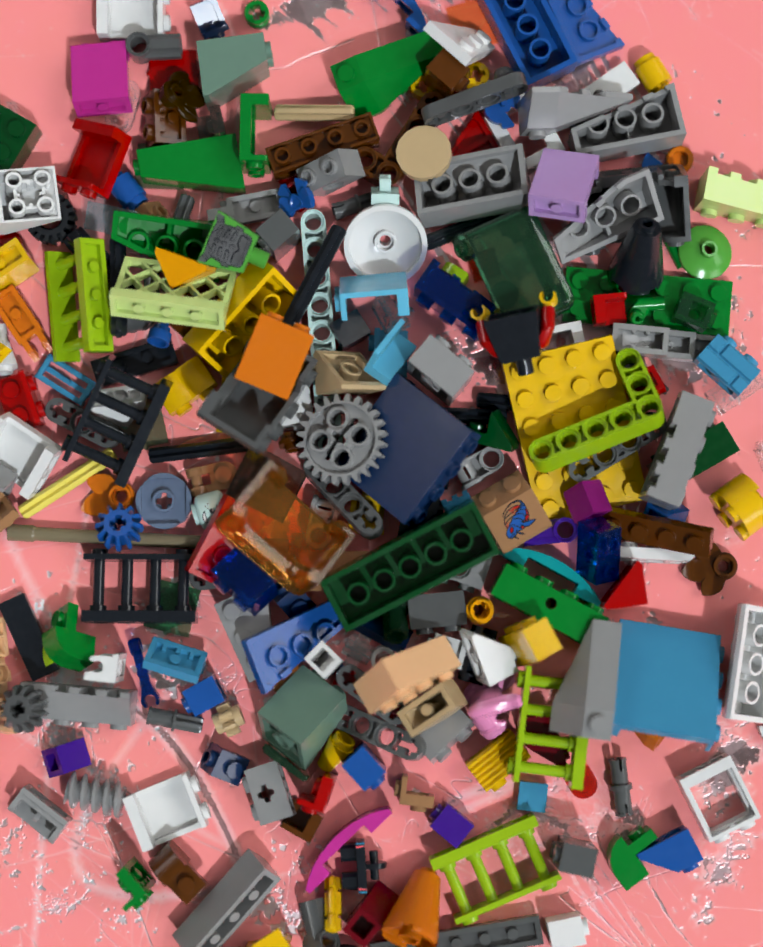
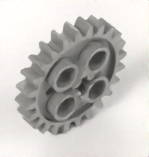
M336 393L334 395V402H331L325 396L324 406H320L315 402L316 412H305L310 419L308 422L300 421V424L305 427V431L296 433V435L303 438V441L297 443L296 447L305 450L298 456L302 460L308 459L304 467L308 470L314 468L312 476L317 478L322 474L321 481L328 483L331 479L332 484L338 486L342 479L346 486H350L351 478L358 483L361 482L360 474L362 473L370 477L371 474L368 469L370 466L376 469L379 468L375 460L376 458H385L379 451L380 448L388 447V444L381 441V438L388 436V432L380 430L386 422L382 419L376 420L381 413L377 409L371 411L373 405L367 401L363 404V399L360 396H357L353 401L349 393H346L342 401L341 396ZM340 414H345L344 423L341 426H336V417ZM358 419V423L354 425V420ZM366 430L367 437L365 441L357 443V434L360 431ZM341 435L346 439L344 444L338 440ZM324 436H327V445L324 448L319 449V439H321ZM344 453H349L348 463L340 466V456ZM331 454L330 459L326 460L327 455Z

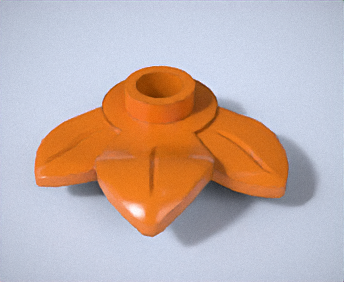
M95 474L86 479L93 493L85 499L80 509L91 516L98 517L99 513L108 514L107 506L109 505L113 510H116L119 504L117 494L123 491L126 494V499L120 503L123 504L125 510L130 505H133L135 492L128 484H126L125 488L114 484L115 480L110 475Z

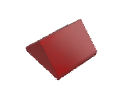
M638 560L630 561L601 598L599 607L604 610L648 604L641 562Z

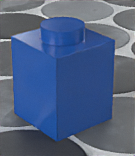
M214 674L182 691L184 697L181 699V702L187 713L190 714L192 712L196 717L227 700V697Z

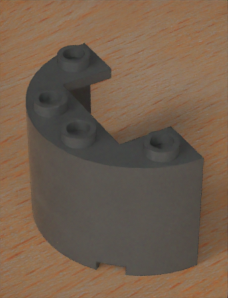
M249 340L244 345L243 354L246 350ZM307 354L290 396L286 400L234 378L241 362L240 359L217 392L211 391L198 409L197 416L256 454L259 452L264 453L272 440L276 442L285 428L282 424L285 419L289 418L291 420L299 409L300 405L296 403L304 388L306 386L310 387L318 375V372L314 370L318 360Z

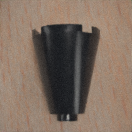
M650 217L638 218L633 222L609 264V280L611 283L613 280L622 292L638 296L648 295L650 290L659 289L664 279L661 226Z

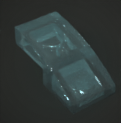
M88 201L84 229L111 235L114 210L136 213L138 211Z

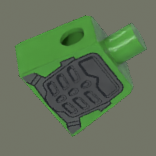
M218 211L197 262L244 273L248 263L264 269L271 253L255 247L260 237L258 234L226 213Z

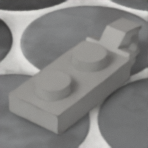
M279 188L225 198L226 200L219 202V208L206 210L208 222H214L218 211L226 213L243 225L266 221L279 210Z

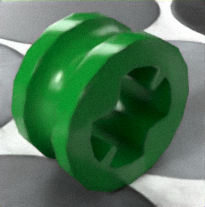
M259 0L248 3L244 11L248 25L255 29L265 27L270 19L267 5ZM255 9H260L264 17L259 16L260 20H254L253 15L250 13H255Z

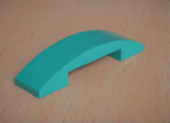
M514 548L506 554H503L500 550L501 553L497 554L510 562L515 561L523 566L527 559H530L574 583L575 586L572 592L578 595L580 600L587 603L591 602L597 606L601 604L597 594L584 578L566 564L549 555L523 548Z

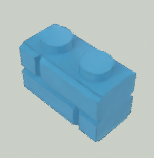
M718 333L694 359L693 363L735 399L761 370L757 368L759 364L751 355L747 353L742 355L736 349L737 344L732 338L727 335L722 337Z

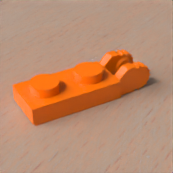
M11 284L0 291V317L18 344L24 347L30 358L36 363L40 360L39 354L29 341L37 336L43 348L49 353L53 351L52 344L43 333L44 329L16 287Z

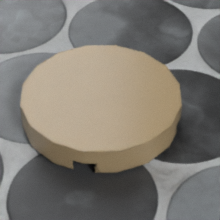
M428 125L416 126L406 131L399 139L396 148L397 163L401 171L412 180L424 182L429 181L428 179L438 178L449 168L452 159L450 141L446 134L436 127Z

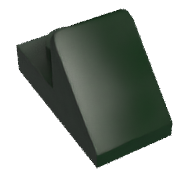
M499 409L491 413L488 429L486 424L470 421V424H466L471 430L481 435L478 444L512 452L519 447V441Z

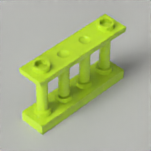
M83 237L74 239L75 253L72 255L71 252H44L54 362H81L80 349H83V353H110L114 351L113 336L110 333V302L104 239ZM75 265L77 273L76 282L73 279V266ZM77 293L79 296L80 308L78 310H76L75 294ZM78 321H81L82 337L80 338L78 337Z
M524 665V671L519 670L517 677V687L521 688L523 705L519 707L514 757H508L507 774H511L512 781L518 783L520 773L564 778V781H568V786L571 789L583 790L588 738L573 735L561 737L525 732L527 715L550 718L552 706L528 703L530 686L559 690L564 678L531 675L532 666ZM523 744L567 749V752H572L571 763L559 766L521 761Z
M533 812L461 842L457 849L451 846L428 856L433 871L440 869L441 872H444L458 904L460 912L453 914L456 925L460 923L463 926L472 924L479 920L478 915L538 889L544 892L558 885L557 881L562 879L558 870L549 873L534 838V828L539 826ZM517 835L523 839L539 876L524 884L507 847L509 843L507 839ZM491 846L493 850H497L513 888L499 895L496 894L481 859L482 850ZM463 858L471 862L486 897L485 901L470 906L454 868L456 867L455 862Z

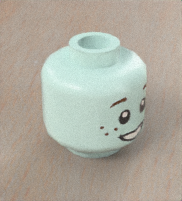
M214 490L195 497L194 504H191V510L196 526L201 525L205 530L223 496L221 491Z

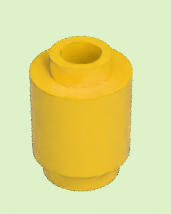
M653 52L645 54L634 63L636 67L635 73L648 94L664 89L673 79L659 56L655 57Z

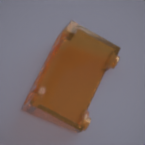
M270 459L219 515L215 524L221 533L286 590L294 595L301 596L319 585L356 535L350 530L349 525L342 520H329L326 523L285 486L288 482L286 470L283 466L274 463Z

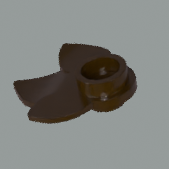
M176 71L172 73L169 81L164 83L159 91L160 101L165 107L169 109L175 108L180 117L188 122H198L196 109L203 107L206 103L202 89L190 84V78L186 72Z

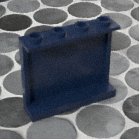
M396 373L371 409V411L377 409L381 413L376 420L382 419L386 422L380 430L388 432V436L381 438V441L388 444V447L380 448L379 451L385 458H376L375 462L379 466L378 469L372 466L368 468L371 474L370 477L362 473L360 474V483L356 482L353 478H351V481L400 522L415 527L425 519L430 505L442 496L444 486L449 479L454 478L461 469L460 464L466 456L475 451L481 435L471 430L422 392L411 380ZM366 430L360 431L357 434V443L365 441L367 437ZM344 453L340 456V466L348 463L349 453Z

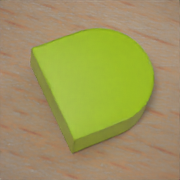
M446 262L440 270L443 275L463 289L469 282L468 273L451 262Z

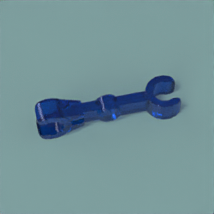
M139 637L133 638L128 641V647L131 655L134 657L137 675L142 685L141 704L144 708H148L146 696L153 695L156 699V704L159 705L161 697L150 681L149 670L142 668L144 651L141 639Z

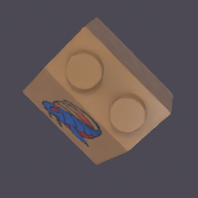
M519 470L471 497L503 554L508 553L553 526L532 488Z

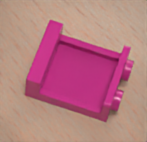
M112 40L94 44L83 43L70 46L72 103L78 118L133 112L129 89L128 62L130 61V55L126 49V40Z

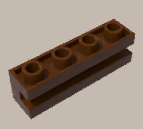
M368 112L267 147L265 150L274 178L278 182L279 180L296 176L298 168L337 148L357 149L362 146H368L373 149L379 147L380 137L372 114Z

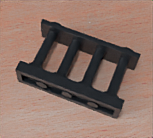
M111 354L107 360L101 359L96 369L95 375H98L99 378L73 436L68 434L61 447V450L65 451L62 460L67 462L72 453L75 452L114 470L113 473L118 475L114 484L125 488L173 382L165 378L162 379L159 385L156 383L151 385L112 367L116 356ZM109 377L148 395L147 399L152 400L148 410L144 408L139 410L100 392L106 378ZM97 402L136 420V424L140 425L137 434L131 433L128 435L89 417L95 403ZM84 427L125 445L124 448L129 450L125 460L122 458L117 460L78 442Z
M96 548L91 549V553H83L85 561L94 562L93 604L90 605L89 610H81V622L86 624H198V612L191 611V606H189V572L185 570L193 550L176 549V554H108V549ZM105 562H122L121 605H118V610H107V606L104 605ZM133 562H150L149 605L146 606V610H135V606L132 605ZM161 562H178L177 606H174V611H163V606L160 605Z

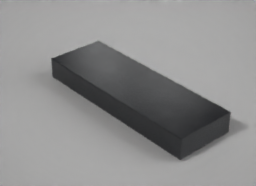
M171 339L167 348H158L147 343L115 353L113 355L116 358L112 367L131 376L139 377L177 365L179 361ZM109 356L90 361L94 375L101 359L107 360ZM95 375L96 382L99 378L98 375ZM107 377L102 388L120 382Z
M26 593L0 603V611L32 681H36L59 670L60 668L56 663L45 666L42 634L44 632Z

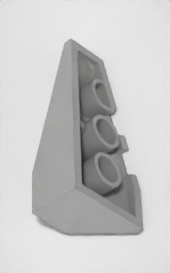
M563 86L531 87L517 103L519 135L529 136L530 140L544 139L547 135L594 119L602 114H608L624 104H629L633 100V94L602 91L595 95H590V89H580L577 92L568 93V87Z
M648 167L621 178L587 208L585 223L571 221L552 238L562 265L625 237L633 222L638 218L650 217L657 222L664 220Z
M592 619L577 654L552 701L549 731L611 741L622 623Z

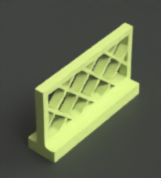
M125 256L116 285L111 287L109 293L111 316L216 330L225 329L226 314L237 272L216 268L214 274L183 284V286L172 290L168 286L166 277L161 279L157 275V273L162 271L158 260ZM129 268H142L144 271L133 275ZM151 277L154 283L145 287L139 282ZM222 278L228 279V282L217 286L213 280ZM204 284L211 289L202 294L196 290V288ZM134 285L138 290L124 288ZM161 288L166 294L154 293L153 291ZM190 292L194 297H185L181 295ZM218 296L222 301L209 300V299L212 298V297Z

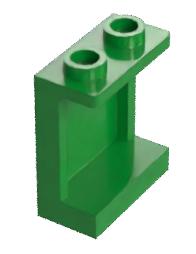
M240 93L239 161L243 174H248V177L263 178L265 174H271V166L268 155H255L256 120H272L269 94Z

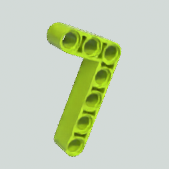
M633 348L622 349L618 352L615 359L630 402L534 440L530 444L528 451L536 470L542 473L554 471L656 430L663 425L665 415L661 399L637 350ZM629 363H635V365L631 368L624 367ZM639 386L646 387L643 391H634ZM653 409L657 411L653 415H645V412ZM621 421H630L626 426H618V423ZM596 431H602V432H603V433H602L600 436H598V437H592V436H591L592 433H594V432H596ZM568 442H576L571 448L564 447ZM542 453H550L546 458H538Z

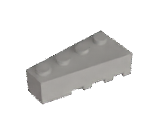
M674 82L666 85L660 91L642 96V99L629 105L624 104L607 115L602 114L571 128L568 139L570 151L599 155V162L682 146L687 132Z
M684 390L678 393L667 421L666 431L662 434L639 494V499L667 510H673L681 506L686 494L685 490L688 481L692 478L696 468V464H694L698 453H701L706 441L704 437L706 428L712 425L716 415V411L713 410L715 402Z

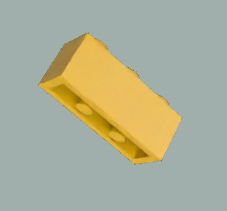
M535 616L529 619L515 622L504 628L503 630L506 634L498 638L501 643L510 646L514 650L517 657L515 661L517 667L539 662L562 649L546 617L536 620Z

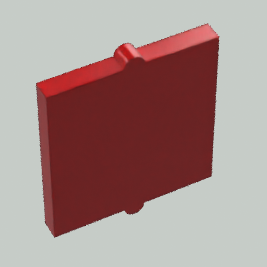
M197 49L183 50L181 60L149 61L147 76L150 78V91L153 88L161 89L162 85L169 81L170 75L176 71L186 72L189 75L190 84L199 87L198 76L200 75V70L198 69Z

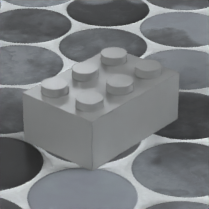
M430 334L408 360L407 373L450 407L471 382L475 372L472 369L474 364L463 354L460 353L457 356L450 351L451 345L439 335L435 338Z

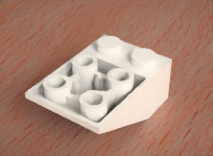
M55 166L0 170V235L14 233L62 219Z

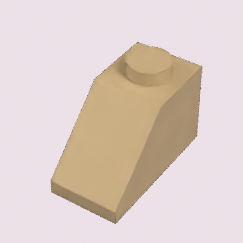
M454 679L439 683L398 711L397 715L412 738L447 719L469 703Z

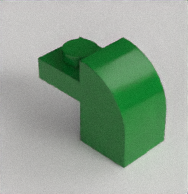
M68 602L54 612L51 620L52 628L42 634V644L46 654L54 663L80 672L93 664V661L89 660V658L94 656L96 637L76 631L79 605Z
M641 825L634 828L628 833L629 839L626 841L617 833L609 842L606 854L608 866L626 891L649 875L648 871L636 857V854L658 838L648 825L643 828Z

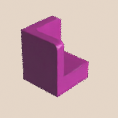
M599 479L581 481L563 493L574 524L594 521L612 511L602 482Z

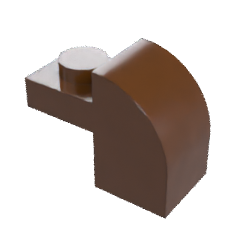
M169 840L150 859L148 864L158 880L164 886L167 885L187 906L208 885V882L188 863L191 859L173 840Z

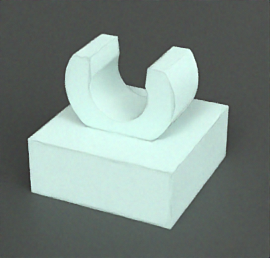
M379 174V187L371 186V205H399V187H391V174Z

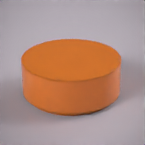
M685 146L671 148L665 157V164H681L686 172L690 170L694 162L692 152Z

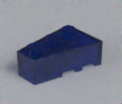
M433 258L414 286L413 296L417 298L415 302L428 311L432 308L439 313L438 318L449 326H452L453 323L463 329L461 333L466 338L475 342L478 339L475 326L477 321L471 317V309L476 310L478 317L483 313L482 305L490 310L491 315L501 313L502 310L476 290L472 291L460 283L461 279L457 275L453 274L450 276L438 268L440 262Z

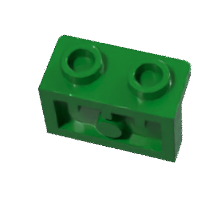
M135 856L115 874L118 877L117 883L121 889L133 895L122 907L125 912L131 907L136 911L154 893L151 888L156 883L155 879Z

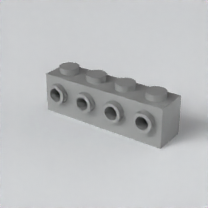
M248 848L172 936L180 947H222L281 878L263 857Z

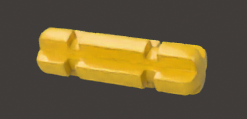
M329 876L324 880V890L327 891L325 893V917H328V919H325V931L337 933L342 930V919L339 918V916H342L341 892H339L341 890V878Z

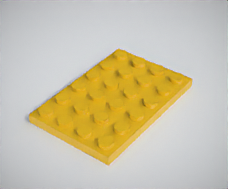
M612 335L544 350L541 356L532 358L535 372L529 375L518 376L515 362L502 364L528 483L549 519L572 517L563 493L579 482L573 480L568 475L567 465L547 473L536 470L529 456V446L538 438L627 403L623 382L616 366L615 359L617 354ZM621 421L618 423V426H625L630 421ZM596 431V432L592 433L591 436H592V437H598V436H600L603 432H602V431ZM635 438L623 442L622 445L624 447L633 446L636 442ZM568 442L564 447L571 448L576 442ZM610 448L597 453V458L600 462H606L612 456ZM638 451L589 479L601 480L611 507L642 500L638 498L644 484ZM542 453L538 458H546L550 453ZM589 456L587 458L590 461L582 465L579 462L575 464L576 469L573 473H579L583 476L585 474V467L591 464L595 469L598 465Z

